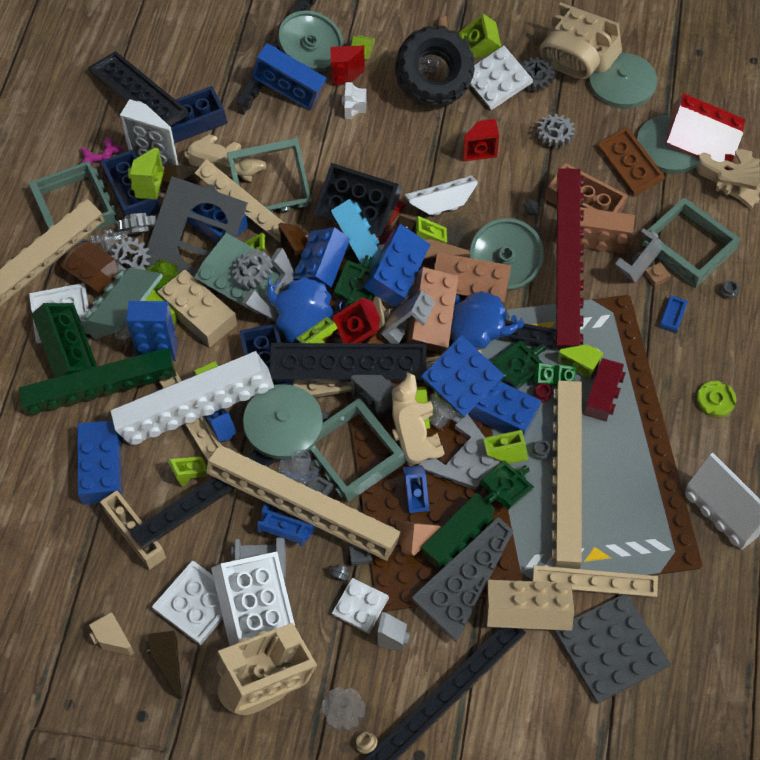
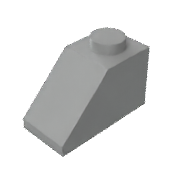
M382 612L378 628V646L403 651L404 644L408 645L410 632H407V624L388 613Z

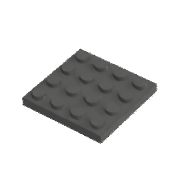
M623 594L573 619L572 631L554 630L556 637L596 704L667 669L671 665L628 595Z

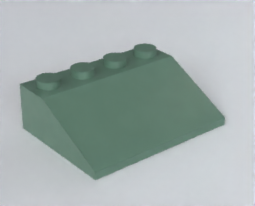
M228 233L222 237L203 261L194 277L242 305L241 303L249 291L255 290L263 301L267 296L268 280H263V285L258 283L256 288H253L251 285L247 289L245 286L241 287L234 279L235 275L232 271L236 269L233 265L239 262L237 258L242 259L243 253L248 255L249 250L255 253L256 249ZM273 266L270 268L272 274H267L268 279L272 277L270 280L272 285L275 284L280 276V273ZM245 307V308L249 309L250 311L254 312L253 309H251V308H249V307Z
M128 268L123 271L119 270L114 275L115 280L103 289V295L94 300L92 309H88L82 315L83 320L80 322V325L94 339L122 330L127 324L129 301H144L163 275L157 272Z

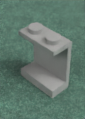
M642 229L641 232L645 240L650 244L632 266L621 258L615 263L619 271L634 283H636L663 249L660 244L661 240L658 238L659 236L652 230Z
M421 290L391 313L381 334L391 344H399L408 327L407 318L412 315L423 326L435 302Z
M276 538V545L242 546L240 539H235V547H232L231 550L232 559H235V561L277 552L284 583L286 584L285 538Z

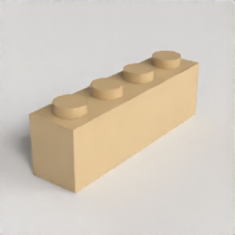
M117 490L100 501L105 514L149 570L166 559L164 550L158 541L142 550L130 536V531L143 524V522Z

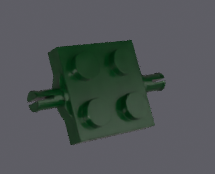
M366 255L362 264H356L347 260L333 295L346 301L343 309L361 298L372 300L374 294L364 288L372 272V269L369 267L373 260L371 256L368 260L369 255Z
M520 340L492 360L491 363L504 374V377L500 380L501 382L505 380L515 389H519L534 378L535 364H544L538 355L546 349L543 344L531 349Z
M504 460L479 482L489 492L484 497V502L487 501L486 504H490L496 499L507 510H510L534 488L524 476L530 471L529 467L526 468L527 465H524L517 470Z

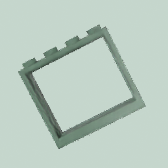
M298 138L227 152L232 180L239 185L235 160L293 149L304 198L264 206L272 213L275 210H280V212L290 211V207L297 206L298 209L308 207V203L312 201Z
M89 161L29 182L34 199L48 229L55 224L42 194L88 177L105 213H102L105 221L93 231L116 223L114 216L117 213L114 205L110 206V197L107 192H103L105 189L101 179H97L99 176L97 169L92 168Z
M683 198L647 231L652 230L658 234L682 212L726 245L704 267L698 270L663 242H660L663 249L656 258L696 288L738 249L741 239L735 233L726 229L721 223L711 218L706 212L696 207L694 203ZM642 235L640 246L646 249L650 243Z
M360 398L323 423L318 441L359 414L391 453V456L346 486L315 445L306 452L308 456L313 455L315 458L313 462L319 470L323 468L326 472L324 476L327 481L334 483L337 494L341 498L344 496L348 502L407 462L404 452Z

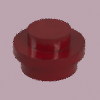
M546 383L538 384L533 390V396L541 400V402L549 401L553 394L551 387Z

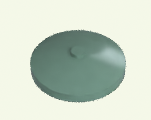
M298 11L287 16L283 20L277 36L281 52L290 55L316 72L331 68L330 47L344 46L342 34L335 23L326 16L313 11Z
M621 52L607 71L602 73L594 71L589 77V87L594 96L606 105L621 109L635 108L645 104L652 98L657 86V75L652 65L645 59L631 53Z
M671 115L657 116L644 123L638 132L637 140L661 172L680 174L693 170L699 165V158L665 145Z
M512 218L497 219L483 226L475 235L470 248V258L512 265L507 291L520 289L532 282L542 267L544 257L543 245L536 231L525 222Z
M282 384L274 385V388L269 389L266 393L257 394L250 400L244 412L243 424L249 443L259 453L274 459H291L306 453L316 444L322 432L323 418L318 402L310 393L297 386Z

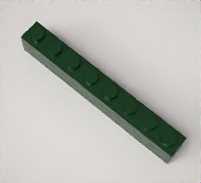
M168 347L167 349L149 352L18 388L21 407L26 415L29 416L38 415L40 412L56 410L66 405H75L85 400H94L100 396L112 395L122 390H131L137 386L150 385L159 380H168L171 377L177 376L173 357Z

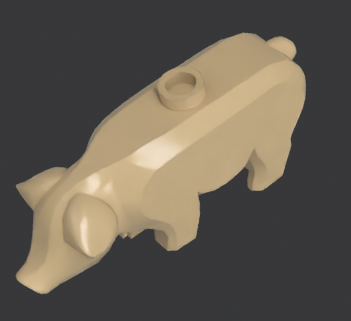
M210 134L188 146V151H185L184 155L192 166L200 167L207 159L228 177H231L227 152L241 149V145L236 142L231 143L227 148L214 144L217 137ZM254 157L234 161L237 175L250 183L255 173L266 170L265 161Z
M406 372L405 379L392 390V416L395 429H392L395 441L399 440L400 448L405 454L404 457L408 465L413 466L428 458L436 459L442 457L444 450L443 446L440 445L438 433L426 437L427 429L424 420L433 415L432 402L430 400L426 403H420L415 400L417 391L415 375Z

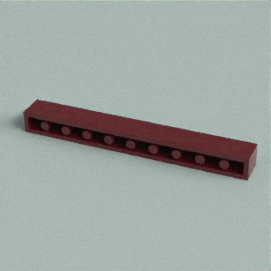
M558 168L556 351L583 345L584 335L580 334V327H583L584 316L580 315V309H583L584 298H580V291L584 289V280H580V273L584 271V262H580V256L584 254V245L580 244V238L584 237V227H580V221L584 220V210H580V204L584 203V193H581V187L584 186V175H581V169Z

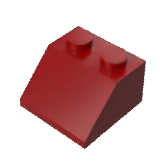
M364 45L330 47L332 85H346V82L354 81L365 71Z
M496 119L478 121L464 136L463 162L497 158L499 131Z
M364 298L359 299L332 316L343 343H360L379 330L380 316L373 301Z

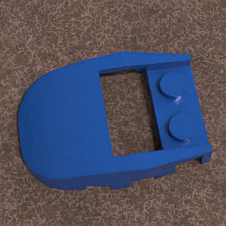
M289 472L285 474L286 477L305 486L315 478V476L303 472ZM266 502L262 509V519L258 521V532L265 531L297 542L302 547L317 529L312 524L275 513L276 507Z

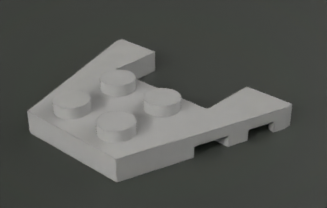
M278 248L271 258L272 265L280 273L278 278L280 281L279 285L274 288L277 295L287 290L288 284L294 281L293 277L295 274L283 248ZM255 290L249 291L241 304L276 323L279 314L274 305L268 300V297L266 296L263 301Z
M467 414L465 418L462 417L455 425V429L469 440L446 465L433 458H428L419 465H423L425 471L434 474L436 477H444L452 480L453 483L477 490L481 486L479 484L480 480L496 468L501 461L487 455L483 441L485 437Z

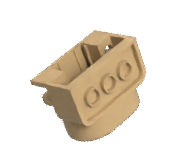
M560 2V15H555L552 18V27L548 31V36L540 45L541 57L545 58L546 62L550 60L555 70L578 79H587L594 71L599 73L607 71L622 52L619 23Z
M293 622L269 632L262 631L253 638L241 639L237 644L219 650L217 654L220 659L216 667L221 677L217 687L218 697L223 706L229 711L238 715H251L278 702L287 693L304 686L311 678L317 664Z

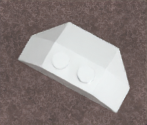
M467 176L462 179L407 193L404 196L409 203L429 215H439L442 211L456 210L459 206H463L478 183L473 176Z

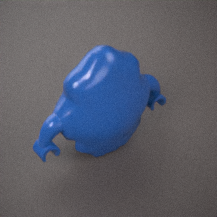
M272 277L268 279L267 297L279 314L276 319V326L282 331L287 342L299 343L296 339L298 336L326 317L333 321L332 316L336 314H333L329 304L331 295L327 291L325 284L302 277L299 280L291 281L287 286V290L277 295L274 288L279 285V279L276 285L270 283ZM342 301L337 306L339 312L342 311Z
M479 291L468 295L462 302L459 295H457L454 304L450 338L454 343L462 335L476 349H484L491 341L501 336H509L517 329L522 328L524 322L522 317L517 321L516 315H513L511 317L512 325L506 326L507 314L505 313V307L502 305L500 297L494 296L491 293Z

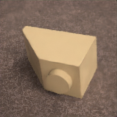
M112 612L90 624L93 632L89 633L94 644L99 643L104 650L126 655L134 654L130 643Z

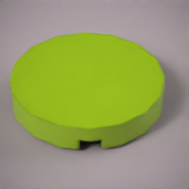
M709 381L703 384L696 398L697 405L701 411L712 417H724L730 414L736 403V395L729 385L726 386L720 381Z

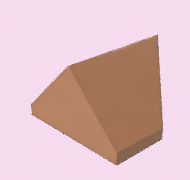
M395 520L397 530L400 531L399 541L401 550L404 554L411 556L417 554L421 547L441 528L439 525Z

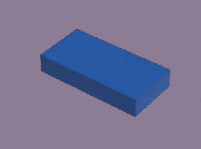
M670 295L659 328L677 334L688 301Z

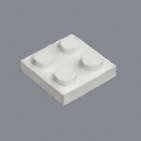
M352 578L332 615L369 634L389 597L387 594Z

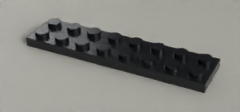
M116 51L88 67L89 72L126 104L129 99L146 104L169 126L189 115L188 110Z
M271 343L270 375L272 382H351L353 375H382L386 380L389 379L392 382L401 383L406 377V372L415 375L416 383H426L421 379V376L427 371L426 344Z

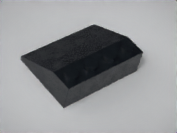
M331 163L313 214L337 222L331 210L350 199L353 203L357 202L362 212L359 214L362 219L366 218L371 226L369 228L370 233L382 237L397 206L402 187L397 183Z

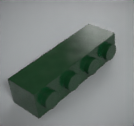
M476 493L421 547V556L440 571L454 559L453 557L457 553H460L467 547V543L471 539L474 540L481 533V529L485 525L489 526L493 522L495 508L491 504H486L487 501L484 502V498Z

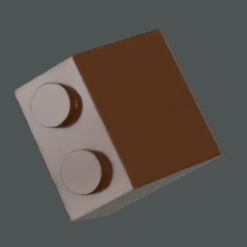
M279 223L281 247L296 269L301 259V253L307 244L308 235L305 231L302 232L299 226Z

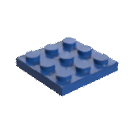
M461 335L421 376V379L465 418L504 377V374Z

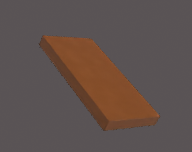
M628 127L597 144L598 149L634 197L665 179L664 174Z

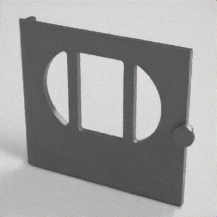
M172 176L147 247L150 250L146 253L151 255V258H147L150 265L146 266L174 276L186 270L195 277L199 268L188 265L180 256L178 248L182 247L204 256H208L210 251L180 240L188 217L226 230L225 234L228 233L236 238L248 202L219 193L216 186L212 184L207 185L205 188ZM201 204H214L225 213L228 223L224 224L191 212V210ZM200 282L203 286H205V287H207V288H209V289H212L211 287H209V286L205 285L204 283Z

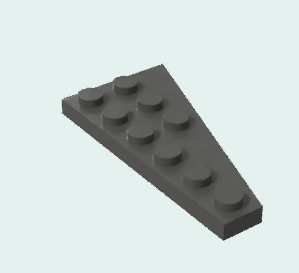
M499 517L412 597V601L456 643L513 534V530Z

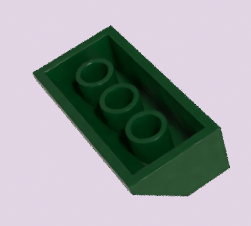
M43 303L31 314L54 378L97 367L84 329L80 325L81 321L74 303Z

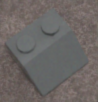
M353 375L351 377L352 397L355 400L360 398L379 421L392 409V390L395 385L391 380H386L382 375Z

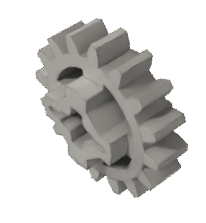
M549 114L548 119L543 117L542 122L539 121L537 128L538 139H542V144L547 142L548 147L554 145L557 148L560 145L563 148L564 143L569 145L570 140L574 139V123H570V118L564 119V115L558 117L555 114L552 117Z
M146 213L130 214L125 216V219L117 222L118 231H127L129 235L141 234L149 231L150 227L155 226L156 217L147 216Z
M129 237L127 242L122 238V244L115 243L117 249H112L111 251L115 253L112 257L117 260L119 270H126L127 268L123 267L122 264L127 263L131 268L146 271L144 266L150 265L147 258H151V255L146 253L150 250L149 248L144 249L145 242L139 244L138 238L133 241L132 237ZM130 245H136L140 249L135 251ZM123 249V255L119 258V253ZM129 252L131 254H137L135 255V257H133V261L124 260L129 256ZM143 256L142 263L139 265V258Z
M256 249L254 253L252 250H249L248 255L243 253L242 259L237 258L239 262L233 265L236 269L232 271L235 275L234 279L241 287L245 286L249 289L252 285L253 288H256L258 283L263 285L262 281L268 280L267 274H272L270 270L273 267L272 260L264 251L260 252L259 249Z

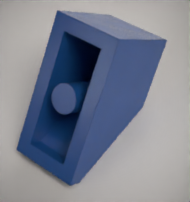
M220 409L212 415L204 416L219 442L228 441L237 433L226 410Z
M423 465L404 467V483L409 513L429 511L426 472Z

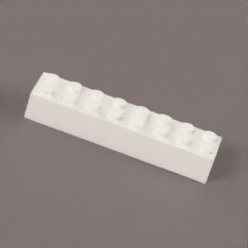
M255 351L111 410L115 431L130 445H137L146 439L157 437L163 432L175 430L186 423H192L200 417L212 415L215 411L223 408H229L237 402L246 401L252 396L266 393L269 389L274 388L268 367Z

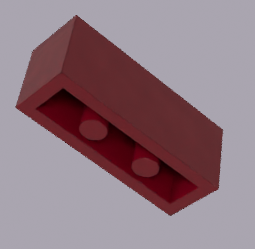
M605 358L601 359L584 415L607 421L609 415L613 416L616 404H613V400L618 399L621 388H618V384L623 383L626 372H623L624 364Z

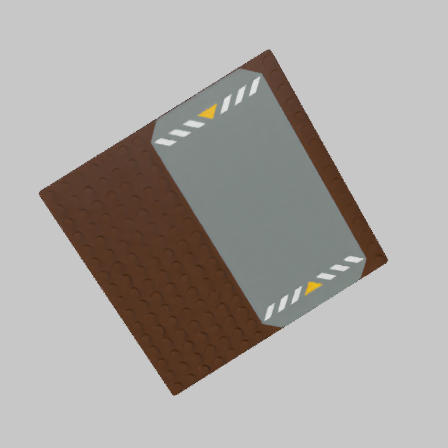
M623 295L584 300L583 309H580V315L584 316L583 327H580V334L584 335L583 345L588 344L591 347H596L604 353L603 358L624 364L623 372H626L623 383L618 384V388H621L619 397L613 400V404H616L613 416L609 415L607 421L584 415L597 371L591 379L575 371V381L582 382V563L580 569L651 576L700 569L702 561L631 297ZM556 304L507 310L510 316L509 321H511L513 315H516L517 321L522 317L525 324L556 329ZM555 333L553 348H545L546 350L538 355L544 364L562 365L557 362L559 351H556ZM369 337L362 342L367 343L371 338ZM406 338L401 339L399 344H405ZM451 338L449 339L448 348L453 344ZM495 339L486 348L481 349V352L492 362V360L517 342ZM525 344L527 347H529V348H531V349H534V348L537 347V346H534V345ZM426 350V358L441 356L446 350L441 353ZM533 378L518 390L533 396L535 386L540 383H534ZM505 380L502 381L503 383L513 387L509 382ZM548 384L551 387L552 391L553 388H557V385ZM429 387L426 390L427 402L430 400L432 402L433 415L429 417L430 428L427 429L426 437L438 433L444 455L436 459L446 465L469 439L455 429V425L462 416ZM351 391L346 392L347 404L350 405L356 400L352 397ZM553 394L549 401L541 402L538 413L524 437L528 460L509 464L517 470L527 465L526 468L529 467L530 471L524 476L534 488L510 510H507L496 499L490 503L495 508V518L493 521L499 517L513 530V534L489 580L532 582L534 565L555 567V561H551V551L555 549V542H551L552 530H555V524H552V511H555V505H552V493H556V487H552V476L556 475V469H552V459L556 457V451H552L547 459H538L532 453V447L535 442L545 440L552 447L553 439H556V434H553V422H556V417L553 416V405H556V399H553ZM391 409L379 422L395 441L392 429H395ZM358 414L350 419L358 478H360L390 457L391 453ZM471 418L485 438L504 434ZM405 462L361 493L365 515L375 518L397 530L395 520L434 524L442 527L476 493L484 498L489 492L482 486L477 490H473L453 483L450 479L439 478L425 471L429 511L409 513L403 468L412 466ZM485 525V526L481 529V533H482L488 526ZM399 539L387 561L371 553L374 587L389 597L382 612L418 607L412 601V597L440 571L421 556V550L414 556L404 554L401 550ZM471 539L467 543V546L473 541V539ZM487 585L479 599L487 597Z

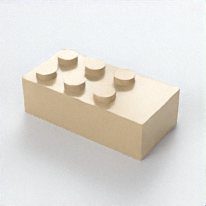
M186 270L182 271L157 291L164 301H168L169 307L175 312L176 318L209 348L237 326L235 313Z
M488 580L486 597L487 627L572 631L574 618L572 583Z

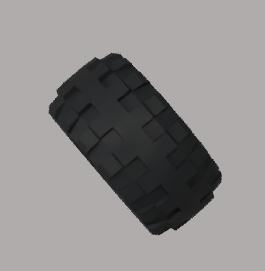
M425 26L420 30H415L404 40L396 56L395 74L399 88L404 91L406 97L423 107L424 105L431 108L448 106L459 99L471 84L475 70L473 52L470 51L469 44L459 36V33L454 30L450 31L444 26ZM426 55L441 57L448 65V77L440 82L427 80L419 71L418 63L420 59Z

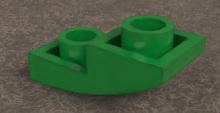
M536 363L534 383L558 385V381H575L576 367Z

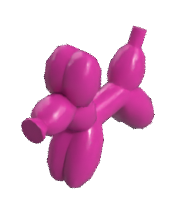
M106 137L104 140L106 149L103 151V154L93 155L91 151L81 147L84 156L82 163L89 161L92 166L94 161L111 158L112 153L124 151V145H114L113 140L110 137Z

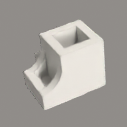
M346 82L345 95H342V105H345V119H352L357 113H366L367 92L366 89L355 87L352 82Z

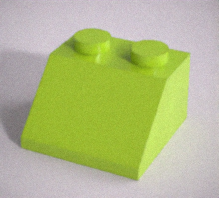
M481 14L459 32V36L469 44V49L473 52L474 58L489 56L501 48L497 24L485 14Z
M153 148L133 160L132 167L128 169V178L132 181L131 189L134 190L136 198H158L164 173L158 148Z

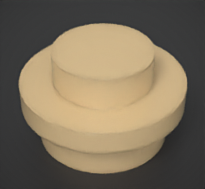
M369 732L361 733L356 739L357 749L362 754L372 752L378 742L376 736Z

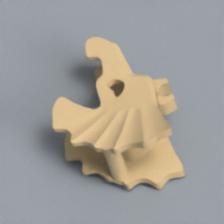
M744 149L735 150V155L740 164L729 161H716L711 158V154L706 152L700 153L699 166H697L698 174L716 182V191L719 192L721 190L725 192L724 194H729L739 199L749 209H752L754 204L759 203L760 159L753 158L752 151Z

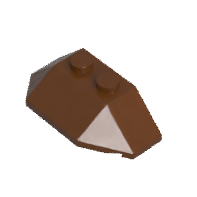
M89 241L72 247L57 262V265L102 295L104 293L103 289L115 280L114 275L119 271L117 260Z

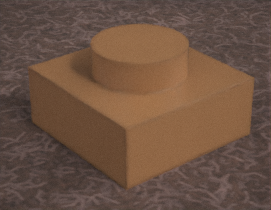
M661 262L647 268L644 272L654 287L670 280L671 277Z

